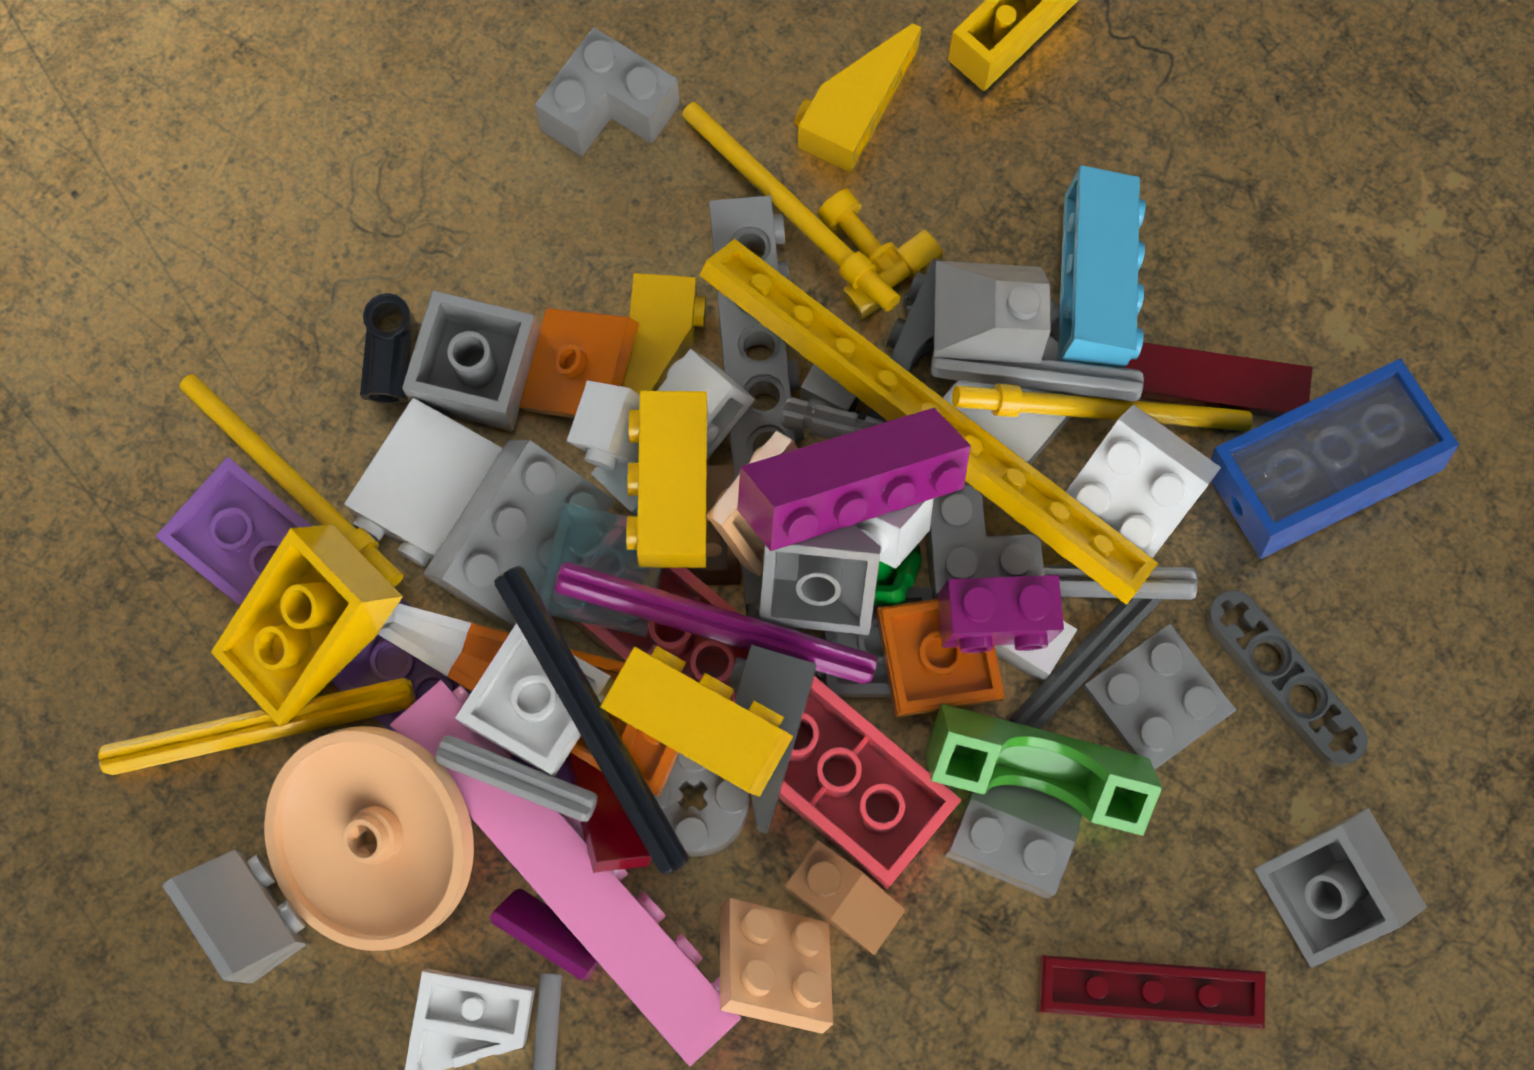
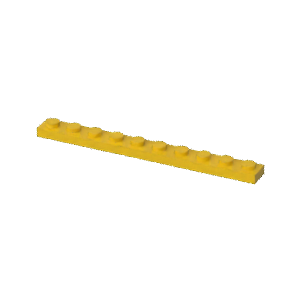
M733 239L706 260L699 276L758 320L761 325L771 330L797 350L805 359L811 361L841 384L848 392L854 394L887 422L935 408L971 445L965 481L1124 604H1128L1158 565V562L739 241Z

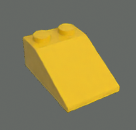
M333 524L290 528L213 647L211 653L278 726H283L297 715L376 637L403 596Z

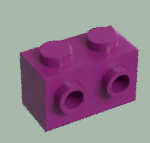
M1059 575L948 579L937 594L942 648L960 647V652L982 653L993 650V646L1015 645V650L1034 651L1047 648L1048 643L1052 642L1064 630Z

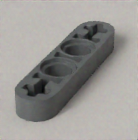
M1236 590L1225 591L1218 595L1207 607L1205 613V624L1210 634L1315 756L1324 764L1333 767L1346 766L1360 759L1366 751L1368 743L1367 734L1361 723L1252 598ZM1221 605L1228 610L1237 606L1243 614L1239 617L1238 622L1247 633L1255 626L1262 633L1254 636L1242 648L1237 641L1244 637L1245 634L1234 623L1227 627L1222 624L1220 618L1225 612ZM1266 643L1278 650L1281 663L1276 671L1266 672L1256 666L1253 660V652L1257 645ZM1304 685L1313 690L1317 698V705L1312 713L1303 714L1297 712L1292 707L1289 701V694L1293 686ZM1329 710L1334 717L1326 720L1325 723L1336 734L1343 730L1349 734L1350 739L1345 745L1350 752L1348 753L1344 749L1336 752L1332 751L1328 745L1333 740L1329 730L1324 725H1321L1313 731L1309 723L1319 719Z

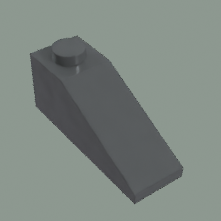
M751 645L747 660L739 657L736 658L728 686L737 692L735 703L749 710L753 701L762 704L783 716L784 719L779 728L793 735L790 744L761 796L758 797L751 794L757 831L768 834L814 681L817 664Z

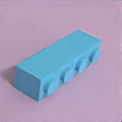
M1080 165L1064 195L1058 360L1125 368L1131 359L1136 360L1141 352L1144 333L1142 328L1137 327V314L1142 307L1144 299V285L1138 284V271L1144 259L1145 243L1139 241V228L1144 219L1146 202L1144 199H1139L1140 177Z

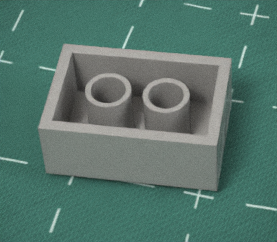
M508 440L423 575L511 632L516 625V621L498 592L494 580L505 571L521 566L548 609L553 601L552 596L556 593L554 583L559 567L565 562L576 564L615 500L531 440Z

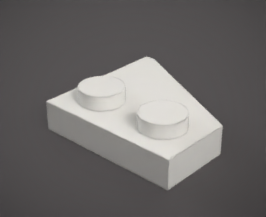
M426 968L421 973L405 1070H445L451 1067L457 1068L474 1063L480 1058L500 1055L523 1048L527 1041L535 987Z

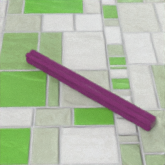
M563 563L559 567L555 579L554 590L559 594L746 650H750L751 645L802 659L817 664V671L860 684L870 682L875 673L877 658L872 653L573 563Z

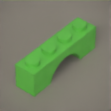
M941 703L924 751L930 779L933 782L983 795L992 787L1000 785L1032 788L1068 803L1082 813L1091 823L1142 836L1145 833L1162 790V785L1150 759L1147 757Z

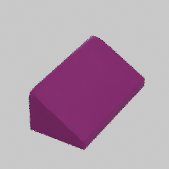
M523 889L514 890L489 917L492 924L582 981L589 980L599 965L596 959L553 910Z

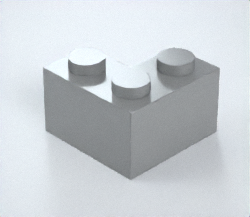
M593 27L535 104L541 132L583 157L610 119L652 144L680 107L678 79Z
M966 485L964 489L933 499L930 531L925 535L929 585L932 587L933 599H938L937 594L948 579L1044 576L1041 539L1035 534L986 537L982 493L975 490L971 485Z

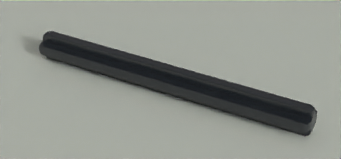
M516 566L500 574L494 580L498 592L659 872L670 874L681 868L689 860L686 850L606 711L600 708L601 702L524 568Z

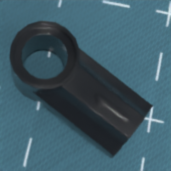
M391 293L379 294L367 303L363 312L366 338L360 397L363 400H370L379 404L397 405L408 400L402 387L412 358L413 343L418 335V323L405 300ZM394 314L403 316L402 323L396 330L392 332L379 330L380 324L385 317Z

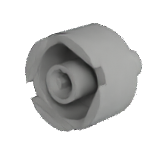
M680 753L660 798L655 796L690 857L716 854L728 847L743 830L749 811L748 792ZM688 788L694 792L703 788L706 790L703 795L706 804L705 808L699 811L697 807L690 806L684 810L681 808L685 803L682 793Z

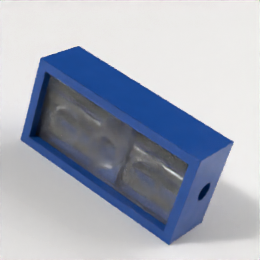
M1400 358L1215 447L1211 461L1221 468L1211 482L1259 559H1262L1444 470L1458 448L1459 443Z

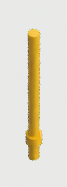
M692 102L685 107L682 117L764 196L771 195L772 203L840 267L839 275L854 289L861 288L885 312L891 311L899 303L901 297L875 273L876 266L862 252L854 253L698 103Z
M189 374L182 379L179 388L321 525L333 524L393 587H396L401 582L403 573L378 550L379 543L364 528L356 529L195 374Z
M997 383L993 388L956 385L952 393L954 407L991 410L994 416L1017 417L1021 412L1118 420L1134 404L1160 424L1249 431L1253 423V416L1249 410L1145 401L1132 402L1099 397L1022 391L1019 385Z

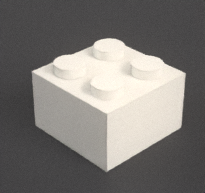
M1133 404L1118 419L1066 493L1153 558L1221 467Z

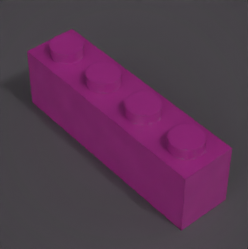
M935 408L927 409L740 466L737 511L770 551L777 550L964 489L971 445Z

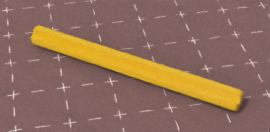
M399 678L315 697L283 726H278L261 709L106 744L98 750L99 767L105 774L116 775L406 710L415 703L414 688L410 680Z

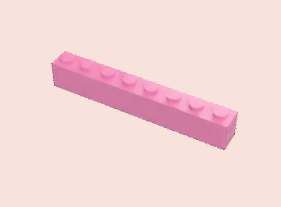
M442 680L390 724L395 732L414 740L433 756H436L442 739L448 735L509 759L513 755L459 723L455 717L470 695L461 685L451 692ZM445 767L464 798L469 816L689 1067L742 1019L738 1014L720 1010V976L710 983L696 968L704 958L682 933L672 941L658 925L666 915L644 891L636 898L632 896L621 883L628 875L625 869L593 873L587 845L584 841L585 837L581 821Z

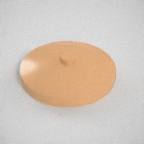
M357 726L336 730L314 739L295 752L284 764L272 785L267 800L264 821L265 845L271 870L283 895L290 901L299 916L325 937L359 950L385 951L411 944L433 931L452 914L466 891L473 866L474 837L469 812L458 786L447 769L437 764L435 756L414 740L400 733L379 727Z

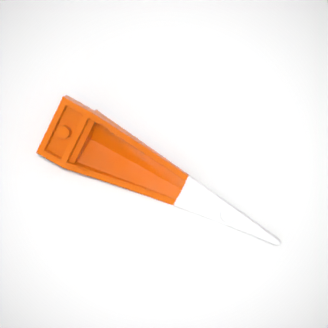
M399 603L378 633V635L471 692L510 634ZM570 649L574 656L608 674L614 682L625 662ZM606 711L653 795L660 798L679 753ZM580 736L571 753L601 771L585 741Z

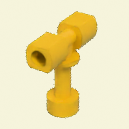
M848 188L832 195L817 212V216L832 232L840 228L845 232L859 251L876 266L875 273L891 288L908 276L914 280L918 271L924 274L927 273L933 258L939 261L943 260V250L925 229L899 248L893 242L881 245L857 216L862 204ZM849 284L843 289V299L861 321L880 308L861 288L854 289Z

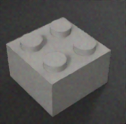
M432 290L402 387L409 401L415 398L446 416L513 432L540 333L535 315Z

